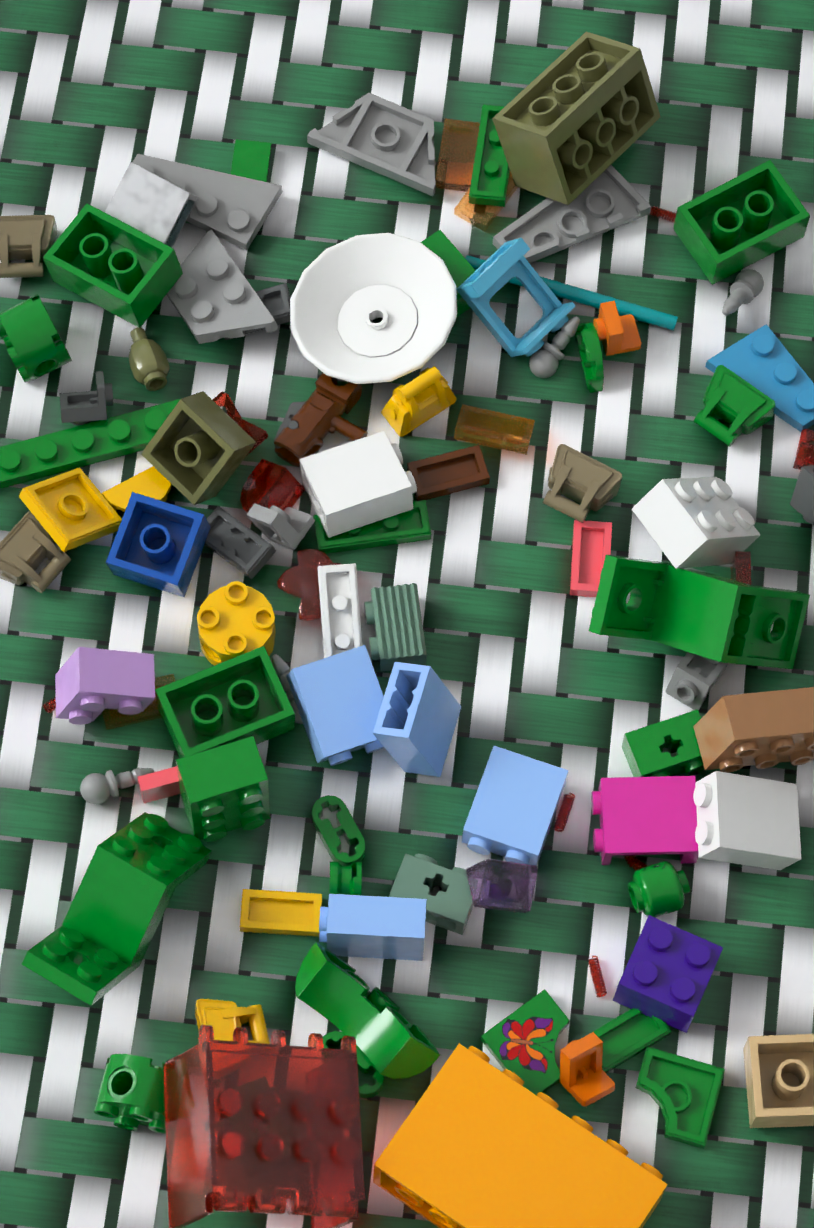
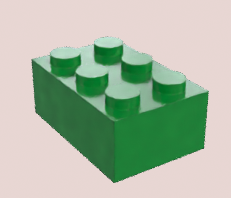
M769 160L679 206L673 229L713 285L803 238L810 214L772 161Z
M87 203L43 256L53 282L139 328L183 274L173 248Z
M264 646L155 689L157 707L180 758L254 736L257 745L295 729V713Z
M254 736L176 760L181 799L193 836L199 840L204 839L205 842L217 841L225 837L228 831L241 827L243 830H252L260 827L265 823V820L271 818L268 778Z

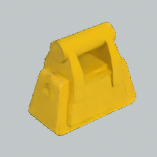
M433 366L421 371L419 376L409 383L396 387L381 414L396 433L403 437L454 404L457 398L446 379Z
M198 999L196 1001L195 1017L210 1081H216L244 1067L246 1062L248 1063V1059L254 1055H264L272 1051L262 1005L237 1007L233 1001ZM249 1022L253 1040L244 1041L241 1025Z

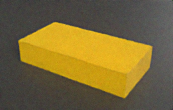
M243 889L240 932L319 937L322 894Z

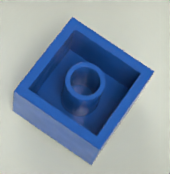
M132 492L106 564L113 575L185 597L211 527L204 514Z

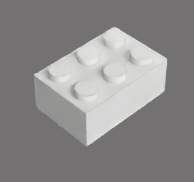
M717 477L662 479L632 508V511L675 569L730 564L760 536V533L754 527L755 521L751 514L744 508L739 507L732 498L733 492L729 485Z

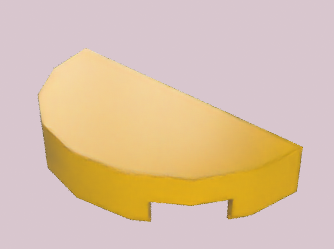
M153 466L101 494L114 510L125 512L132 492L165 502L172 484Z

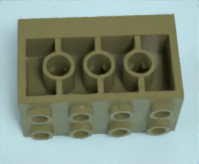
M586 31L492 119L515 186L569 205L660 118V113L641 49Z

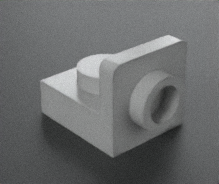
M256 503L253 504L246 514L270 541L293 550L296 549L315 521L310 514L291 507H287L283 511L274 505L269 509Z
M688 652L677 665L666 688V693L693 710H699L708 692L724 673L728 663H721Z

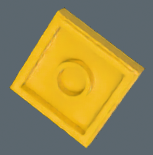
M80 467L24 487L19 495L22 502L63 552L117 532L122 520Z

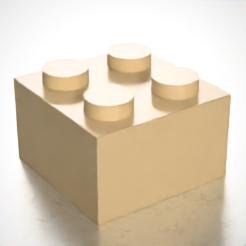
M814 1034L749 1036L743 1048L750 1128L814 1126Z

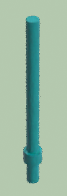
M469 255L465 258L475 270L486 261ZM515 277L508 281L509 283L523 286ZM541 277L557 297L598 309L600 308V303L615 301L618 314L621 316L632 314L635 320L673 331L678 320L677 316Z

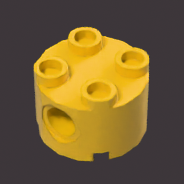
M234 581L208 595L198 611L197 624L201 650L211 664L215 666L262 646L265 647L268 656H270L275 643V616L272 605L264 594L252 587L246 586L242 582Z

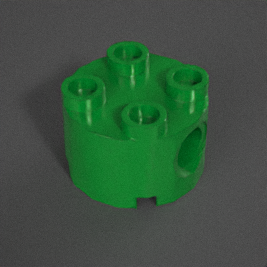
M38 294L0 313V337L3 339L7 351L25 383L30 380L34 381L72 361Z
M113 1054L110 1058L108 1057L94 1113L107 1118H115L114 1125L122 1129L136 1131L140 1124L149 1126L150 1130L158 1133L172 1134L187 1075L182 1070L162 1062L161 1067L152 1065L151 1058L130 1054Z

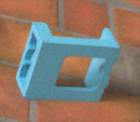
M522 238L505 242L456 289L510 357L520 355L528 357L537 352L544 344L542 338L550 331L553 333L559 330L568 322L569 318L566 315L575 307L573 302L562 304L526 260L524 255L530 248ZM512 277L517 278L543 310L541 319L519 339L513 336L489 304L491 297Z

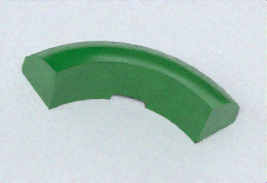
M316 942L302 961L297 973L295 984L297 998L328 1019L350 1038L369 1058L381 1075L392 1079L410 1078L430 1067L439 1058L440 1054L423 1031L415 1024L411 1027V1024L398 1012L400 1007L378 987H375L370 992L367 983L355 974L356 970Z

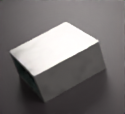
M130 162L105 213L172 248L198 197Z

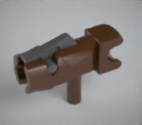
M322 373L315 382L316 389L307 401L292 402L274 439L275 453L291 465L300 467L299 459L319 451L323 446V439L328 433L334 434L337 431L352 441L367 437V431L341 417L343 413L348 414L360 399L362 393L361 384L348 382L344 386H337V378Z

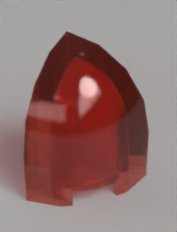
M261 459L242 488L240 500L243 509L247 513L254 503L269 509L274 505L284 511L287 507L292 508L305 489L286 467Z

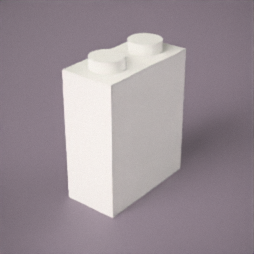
M385 431L299 459L302 483L328 538L413 509L412 493L417 492L415 479L410 470L404 471L402 467L403 458L397 443H390Z
M715 771L695 783L696 788L693 796L697 809L695 839L698 843L699 858L774 870H782L801 860L797 784Z

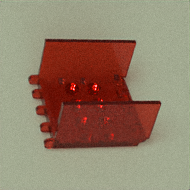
M201 1025L199 1029V1044L163 1064L169 1228H183L212 1214L213 1208L215 1211L244 1213L247 1210V1206L250 1213L284 1214L285 1210H287L289 1215L311 1216L312 1228H340L358 1220V1202L365 1200L355 1037L344 1036L341 1041V1049L323 1048V1037L318 1033H311L309 1035L308 1047L286 1045L285 1032L274 1030L271 1034V1044L249 1043L247 1029L236 1027L233 1032V1041L214 1040L212 1025Z

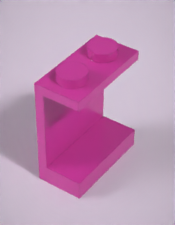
M695 776L601 778L598 791H592L591 806L592 815H599L600 829H594L593 843L594 852H601L602 865H610L612 856L661 854H680V863H696L699 853L698 843L695 839L697 827V809L693 798L696 788Z

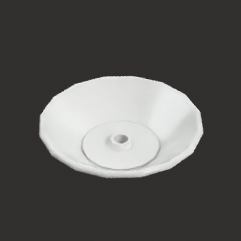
M392 233L356 235L327 248L302 272L290 299V330L302 355L325 375L354 384L391 382L422 368L445 345L457 318L456 284L443 259L420 241ZM376 318H383L379 323H372Z

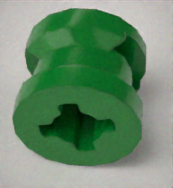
M330 862L329 894L361 895L362 862H353L350 866H342L339 862Z

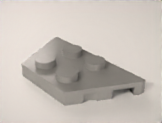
M367 93L356 100L352 107L343 109L335 114L332 122L318 131L314 128L307 135V143L430 196L435 194L434 120L372 93Z
M209 230L180 265L183 274L166 294L198 343L214 342L225 337L230 339L244 337L246 330L264 327L267 333L278 330L279 328L273 316L213 230Z

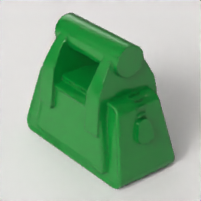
M718 365L703 397L705 408L697 414L694 422L730 447L742 433L745 435L751 434L773 418L775 401L724 365ZM718 415L731 424L730 428L719 422L714 416Z

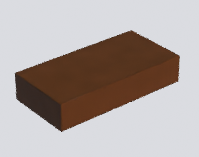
M479 445L407 463V471H411L416 482L417 492L414 494L417 501L487 485L490 482V476Z

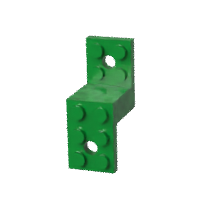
M606 555L600 575L595 605L592 610L589 632L606 636L652 640L721 663L793 669L810 594L749 585L694 568L675 569L672 563ZM630 592V599L628 603H626L627 596Z
M144 812L97 846L62 926L29 949L22 965L90 1006L93 1005L140 966L176 887L207 863L212 850L203 846L197 837L181 833L169 826L163 817Z

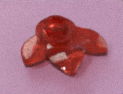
M304 549L297 552L299 566L286 570L278 579L277 586L284 592L301 598L299 619L310 621L321 618L317 566L340 565V563H333L326 553L320 550Z

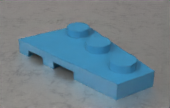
M767 324L707 360L705 367L713 373L718 365H724L775 401L774 414L798 431L802 432L814 424V383Z

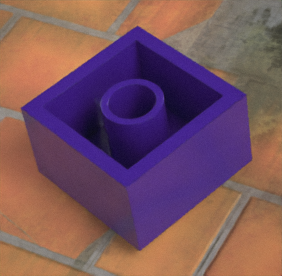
M649 915L618 983L613 1001L630 1009L636 1008L646 1016L659 1018L666 1022L667 1025L687 1033L723 947Z

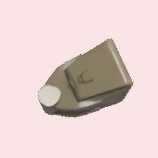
M53 215L0 216V278L44 277L43 256L55 243L57 236V225ZM11 260H33V262L11 263Z
M560 444L556 451L553 466L549 470L548 487L551 490L547 492L543 503L583 523L591 510H600L617 495L622 481V474L565 444Z
M30 510L0 542V579L16 585H22L25 582L39 593H43L71 561V558L65 552L59 551L56 547V542ZM46 558L50 560L39 574L35 572L37 567Z

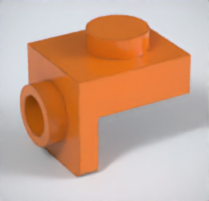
M615 301L600 303L598 318L593 320V324L599 340H602L605 355L610 356L639 350L642 343L634 316L632 314L619 316Z
M594 1032L579 1040H573L560 1049V1083L584 1107L615 1091V1082L602 1070L603 1041Z

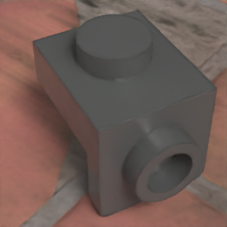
M96 371L97 391L59 393L62 423L70 422L73 425H84L91 421L107 420L106 406H113L112 383H104L103 371Z

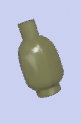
M135 328L130 332L133 344L128 356L134 378L139 383L145 385L149 391L160 390L167 384L166 377L170 369L167 357L158 343L147 339L143 328Z

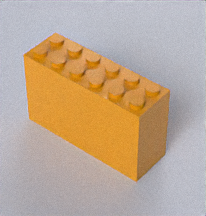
M460 1043L374 1164L373 1183L438 1228H643L659 1204L668 1185L662 1181L663 1175L656 1168L644 1162L640 1166L627 1157L628 1151L622 1145L611 1139H607L606 1142L592 1133L593 1127L585 1120L575 1115L569 1118L557 1110L559 1105L551 1097L542 1092H538L535 1095L523 1087L524 1081L517 1074L508 1069H504L501 1072L489 1064L490 1058L480 1049L474 1046H470L467 1049Z

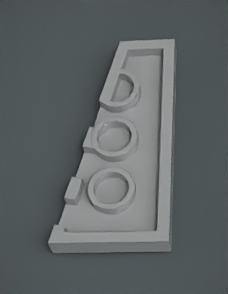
M137 154L132 162L197 196L198 199L186 221L206 231L212 229L216 236L244 250H248L283 192L282 185Z
M610 165L569 205L546 198L493 237L492 244L499 249L507 241L522 238L530 248L524 257L529 263H532L650 214L651 206Z

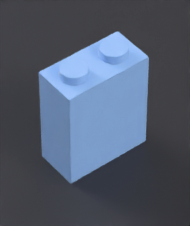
M365 645L293 668L286 675L317 764L329 760L330 766L352 759L351 752L365 748L368 754L384 748L373 734L384 696Z
M394 662L373 734L404 772L440 777L461 705L431 666Z
M493 746L463 829L462 843L468 844L467 847L470 850L482 855H489L492 852L503 856L508 863L517 867L526 868L528 865L537 867L566 784L568 770Z
M329 894L328 907L320 906L319 942L327 943V949L336 956L423 961L427 899Z

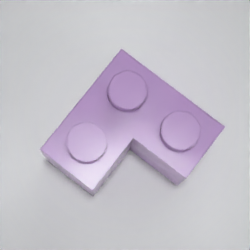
M78 647L55 674L56 718L69 719V722L72 724L83 725L94 721L105 708L118 709L119 713L126 715L143 712L155 699L154 654Z

